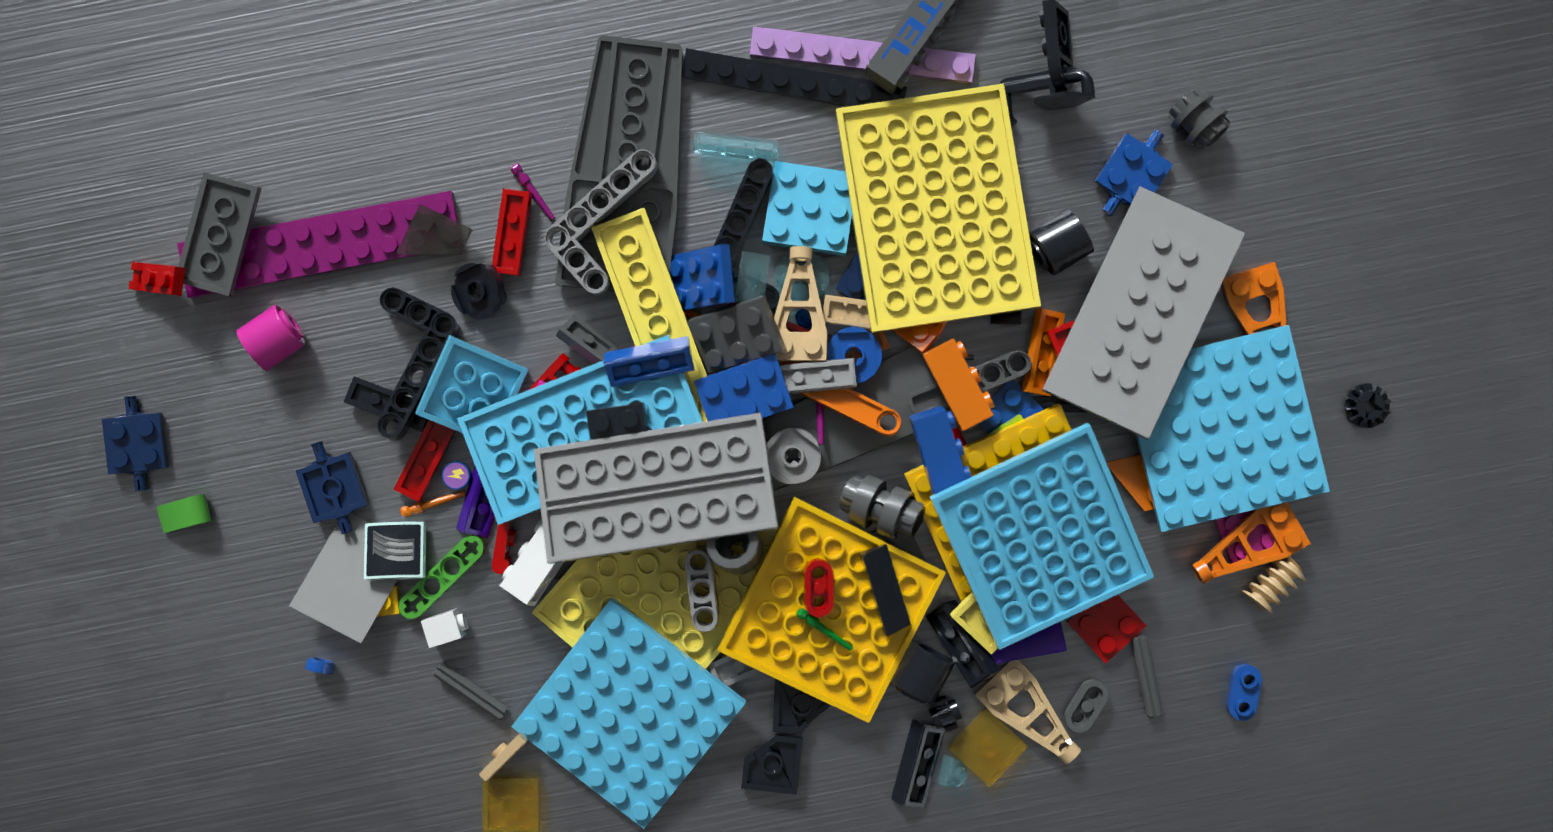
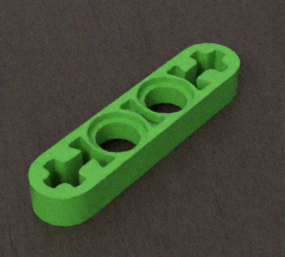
M474 535L463 538L425 575V578H422L402 597L399 602V611L402 616L408 619H415L428 610L484 555L486 551L484 539ZM476 541L479 544L476 547L478 553H470L465 558L469 561L466 564L464 558L456 554V552L459 550V553L463 554L469 548L467 542L473 543ZM449 559H454L460 564V570L455 575L449 574L446 571L445 565ZM428 579H436L439 582L440 590L437 594H430L426 590L425 585ZM420 595L429 600L427 603L423 599L417 604L418 612L416 610L410 612L407 609L409 607L407 600L414 601Z

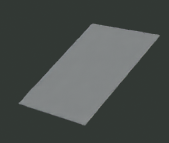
M351 513L347 516L353 531L341 535L337 523L289 606L362 643L398 579L364 580L365 524L370 522Z

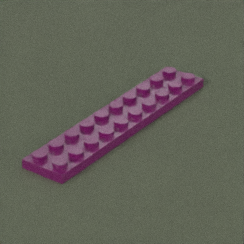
M446 191L252 228L235 290L463 247L453 192ZM185 241L177 243L180 258ZM185 285L187 298L192 299L218 294Z

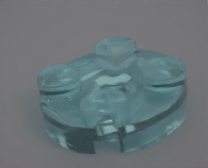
M790 252L779 260L774 271V284L779 295H781L789 267ZM812 252L811 262L821 299L829 285V269L825 261L818 254ZM796 262V263H797L798 265L802 266V265H804L806 262ZM794 282L791 300L808 301L810 297L808 283L803 285L801 282L798 284Z

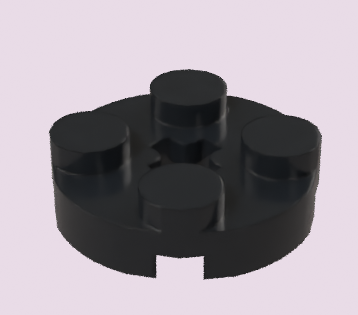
M482 262L467 263L456 271L454 276L457 277L455 285H451V296L455 306L461 313L468 314L474 319L486 318L494 315L501 305L506 302L507 294L504 291L502 278L493 264ZM476 283L481 287V296L474 293V290L477 288Z

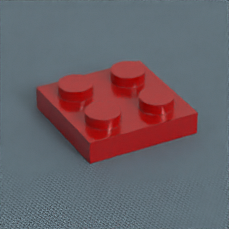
M1118 594L1071 616L1066 621L1105 664L1147 626Z

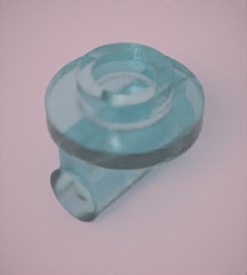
M944 755L938 784L958 788L967 778L965 763L954 759V757Z

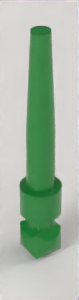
M799 608L797 610L796 617L800 620H805V624L811 628H816L847 650L851 651L853 649L849 643L819 622L817 617L809 615L806 609Z

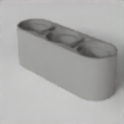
M696 546L689 551L685 559L693 626L697 630L708 632L716 626L719 618L714 564L707 548ZM695 554L703 555L707 561L706 565L702 567L695 566L691 560L692 556ZM699 582H704L709 586L710 592L701 595L695 590V585ZM703 610L709 611L713 615V620L708 623L703 622L699 619L698 613Z

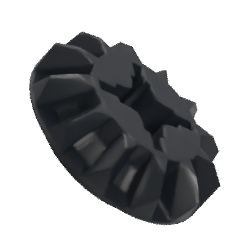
M1360 384L1348 393L1345 399V412L1353 424L1362 428H1374L1384 423L1387 415L1391 413L1389 411L1391 400L1388 399L1386 390H1383L1377 384ZM1371 398V404L1375 405L1378 409L1369 410L1366 414V408L1358 402L1369 401Z

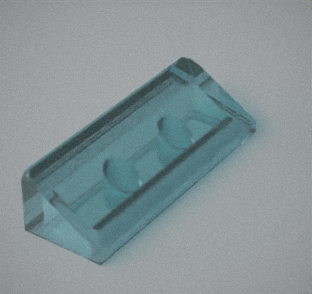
M698 131L693 141L695 153L753 160L762 158L770 162L777 161L779 141Z

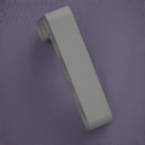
M641 149L634 152L545 232L544 239L548 248L591 294H605L610 288L611 281L608 274L579 241L592 231L591 227L599 225L655 175L658 164L654 155L648 150ZM641 158H649L651 160V167L646 171L638 170L637 162ZM622 176L630 178L628 188L624 190L616 188L618 178ZM600 195H606L609 199L608 205L602 209L596 208L595 199ZM581 213L586 214L587 223L585 226L575 227L573 222L575 216ZM558 232L565 233V243L558 247L554 246L553 236ZM577 253L583 254L585 258L584 264L579 268H574L571 265L573 255ZM596 274L602 275L603 285L599 289H592L590 286L591 277Z

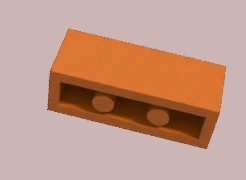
M954 338L922 354L962 431L993 416L991 408L995 407L988 392L982 394L977 384L981 382V378L974 366L968 367L964 359L968 354L961 341L956 343Z

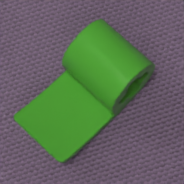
M205 494L188 497L157 507L163 533L212 521Z

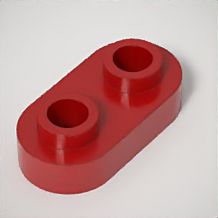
M820 558L809 561L804 568V605L807 611L815 617L828 615L834 606V572L831 565L826 560ZM816 568L823 570L820 577L813 576V571ZM817 596L823 598V602L820 605L813 604V600Z

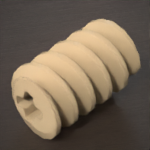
M1290 556L1283 558V561H1273L1275 569L1266 567L1265 573L1268 577L1259 574L1257 580L1260 585L1252 582L1249 584L1252 593L1245 590L1242 591L1244 596L1261 611L1264 610L1272 614L1274 611L1270 604L1274 603L1280 606L1282 603L1278 596L1282 595L1288 598L1290 595L1286 588L1290 587L1295 590L1298 588L1294 582L1295 579L1303 582L1306 581L1302 574V568Z

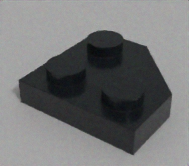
M775 679L773 732L801 733L816 717L827 710L830 704Z
M774 734L744 758L741 789L797 795L803 737Z

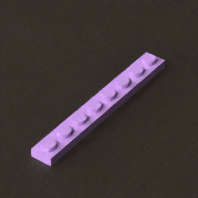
M753 26L750 57L865 71L867 64L883 42ZM925 48L924 50L927 54L918 67L913 65L908 72L911 74L910 77L971 84L976 54Z

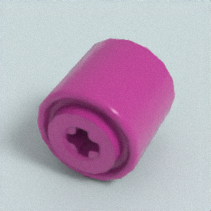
M273 305L236 330L237 336L245 350L265 371L270 370L306 344L303 337L304 333L296 320L287 310L282 309L278 305Z

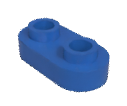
M1240 664L1233 669L1231 674L1226 709L1232 717L1240 721L1251 719L1257 711L1262 676L1260 671L1254 666ZM1247 675L1252 676V681L1249 684L1244 683V678ZM1246 702V710L1240 711L1239 705Z

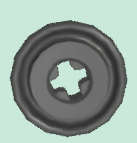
M757 532L706 540L710 558L724 572L732 575H744L752 571L760 563L763 555V543ZM740 542L743 543L744 553L742 555L738 553L735 557L732 556L733 550L731 546L733 544L738 546Z

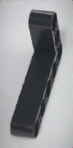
M758 158L751 161L748 165L714 246L730 243L735 247L733 255L730 256L733 289L734 284L738 280H746L749 283L750 287L747 293L740 295L734 291V299L743 302L759 297L764 291H771L775 295L774 303L769 305L772 311L778 306L780 299L778 290L770 284L734 269L772 181L773 170L771 164L766 159ZM758 166L765 167L768 170V175L764 179H756L752 175L754 168ZM753 192L757 196V201L750 206L743 204L741 197L744 193ZM737 217L744 219L746 222L745 228L738 232L730 228L731 221Z
M391 287L385 289L380 295V305L390 316L424 332L377 423L378 431L381 435L389 440L399 441L405 437L416 417L415 410L449 335L457 338L460 329L455 318L448 312L398 288ZM401 297V303L398 307L389 308L388 303L391 298ZM418 309H425L427 312L426 317L420 321L414 320V313ZM442 322H452L450 331L447 333L439 332L438 328ZM434 345L438 346V354L433 358H427L425 354L427 348ZM419 370L425 371V379L420 383H414L412 379L413 374ZM405 395H411L412 404L408 408H401L399 405L400 399ZM392 420H398L399 429L393 434H388L386 431L387 424Z

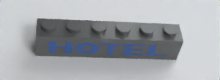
M913 0L867 64L864 76L891 94L895 92L897 87L902 89L911 76L908 72L912 66L916 65L918 67L926 56L927 52L924 49L929 42L934 44L943 31L940 28L945 20L950 22L959 8L956 4L959 0Z

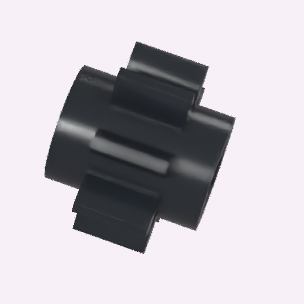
M945 695L937 698L934 703L935 707L929 709L936 729L944 726L947 733L959 728L956 721L962 719V715L955 699L947 701Z

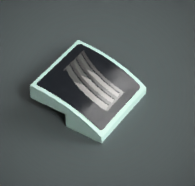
M426 522L365 524L364 580L425 578Z

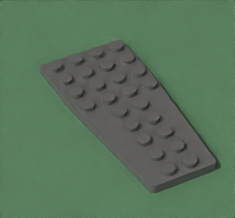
M602 35L597 41L565 199L564 214L634 152L641 149L650 151L658 164L655 175L600 224L645 208L670 274L678 210L683 50L679 44ZM641 158L637 162V169L640 171H646L651 167V160L649 158ZM626 176L618 178L616 188L619 190L628 188L630 178ZM598 196L595 199V207L598 209L605 208L609 202L608 196ZM581 213L575 216L573 221L575 227L585 226L587 223L586 214ZM591 231L579 242L608 274L593 231ZM561 232L560 246L566 240V235ZM581 253L573 255L571 265L574 268L581 267L585 261L584 255ZM558 259L555 284L584 288ZM596 274L591 277L590 286L592 289H599L603 285L602 275ZM611 282V285H610V288H609L608 291H610V292H615L614 287H613L612 282Z

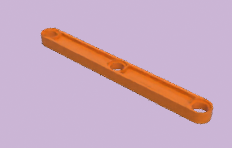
M684 310L686 317L694 318L700 316V314L694 311ZM779 362L780 365L799 364L797 362ZM852 389L799 393L883 436L891 437L900 431L901 418L897 412ZM888 415L893 416L897 421L896 427L890 431H886L880 426L881 419Z

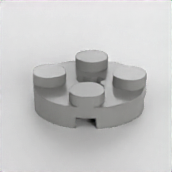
M789 427L775 433L767 443L770 474L778 481L785 484H798L808 481L817 472L821 462V449L816 438L808 431ZM795 448L800 451L798 454L801 458L800 461L787 462L788 455L785 452L788 449L791 451Z

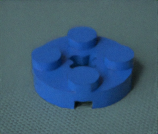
M848 327L840 330L829 341L827 345V361L846 359L845 354L849 353L852 347H855L857 352L862 353V358H858L855 364L856 384L867 381L875 375L882 361V350L873 334L863 328Z

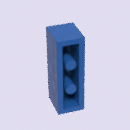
M942 406L909 416L932 495L971 478L968 466H963L960 456L964 455L960 439H955L952 429L956 428V424L951 411L946 412Z

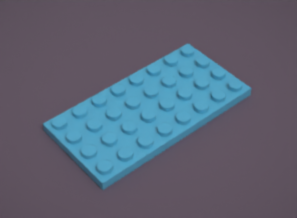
M666 335L646 344L670 340L671 337ZM603 360L457 418L498 525L541 509L534 449L594 440L589 437L587 410L644 402L648 431L703 422L685 373L610 387Z

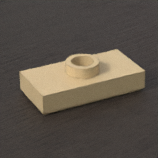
M825 294L823 315L826 324L871 330L866 300Z
M519 733L508 745L502 742L491 753L494 759L479 773V776L485 782L490 780L527 743L528 739L522 733Z

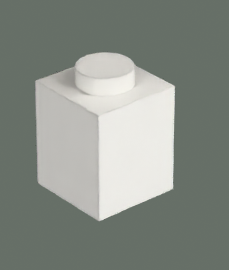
M459 608L427 617L421 621L429 648L460 639L467 634L468 622L465 614H460Z

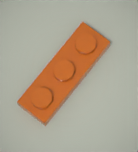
M1036 308L1028 355L1031 358V368L1024 375L1021 391L1051 396L1042 391L1057 358L1046 331L1063 325L1065 313Z

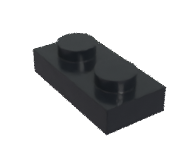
M644 402L586 411L590 439L648 431Z

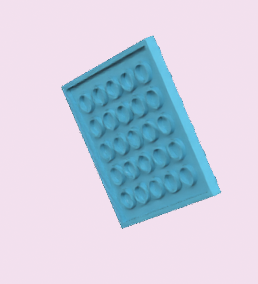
M1289 325L1192 348L1149 439L1136 435L1160 532L1330 492Z
M1088 423L930 496L940 522L999 650L1154 577L1094 432Z
M612 597L511 727L517 732L522 733L535 746L644 829L745 705L746 700Z

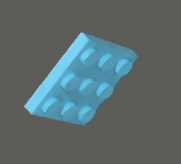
M775 161L762 244L785 248L806 246L811 247L812 252L846 256L852 211L845 171Z
M449 335L415 410V414L462 433L457 418L517 395L528 369Z

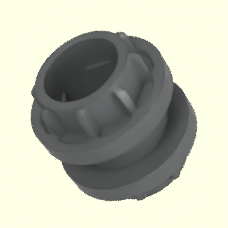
M1192 89L1181 97L1169 111V118L1173 121L1171 128L1175 132L1184 128L1189 133L1185 142L1190 147L1196 145L1200 149H1207L1230 127V121L1226 118L1228 111L1223 106L1215 110L1210 105L1213 95L1209 91L1202 93L1200 90Z

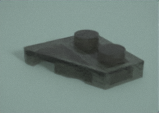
M420 204L396 253L403 256L461 255L473 230Z

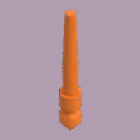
M461 491L423 503L421 501L413 503L411 507L404 506L400 508V512L403 517H409L412 513H422L425 509L465 496L466 493Z

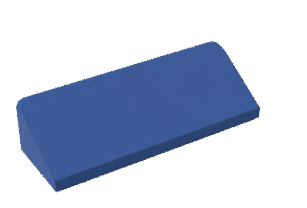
M688 336L610 351L604 354V366L610 387L695 371Z

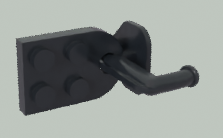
M1056 0L1042 1L1043 10L1039 13L1041 26L1045 28L1042 50L1044 56H1047L1049 70L1008 77L999 83L1004 84L1011 127L1017 124V119H1014L1011 95L1050 89V94L1034 98V104L1044 110L1075 107L1095 98L1092 76L1082 69L1073 67L1069 11ZM1081 82L1082 92H1068V90H1071L1073 83Z

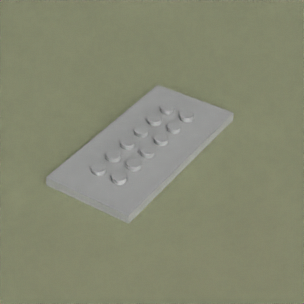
M1139 186L1042 391L1142 438L1149 439L1245 233Z
M761 413L534 449L548 564L778 529Z

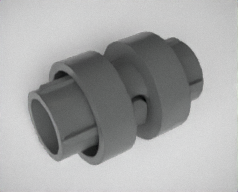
M868 475L864 479L858 476L851 477L846 483L839 501V507L842 509V512L849 514L850 522L864 528H869L873 522L877 523V532L893 540L898 539L899 536L907 539L913 538L917 534L925 514L923 503L915 500L913 492L899 486L895 487L892 492H888L887 482L872 475Z

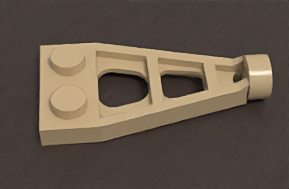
M790 247V263L774 317L786 346L783 351L776 353L779 362L827 361L828 333L811 262V247ZM796 262H806V263H805L804 265L800 266V265H798ZM795 281H806L808 283L810 296L808 301L791 300L792 285ZM793 309H806L809 311L812 321V329L809 332H789L787 330L786 324L789 314Z
M1019 660L1006 662L998 673L990 677L974 693L994 716L1055 753L1065 765L1073 761L1080 753L1081 749L1074 741H1071L1036 678ZM1020 690H1027L1035 702V709L1026 717H1021L1008 708V702ZM1041 713H1044L1054 726V729L1047 736L1040 735L1031 727V723ZM1062 743H1067L1059 750V746Z

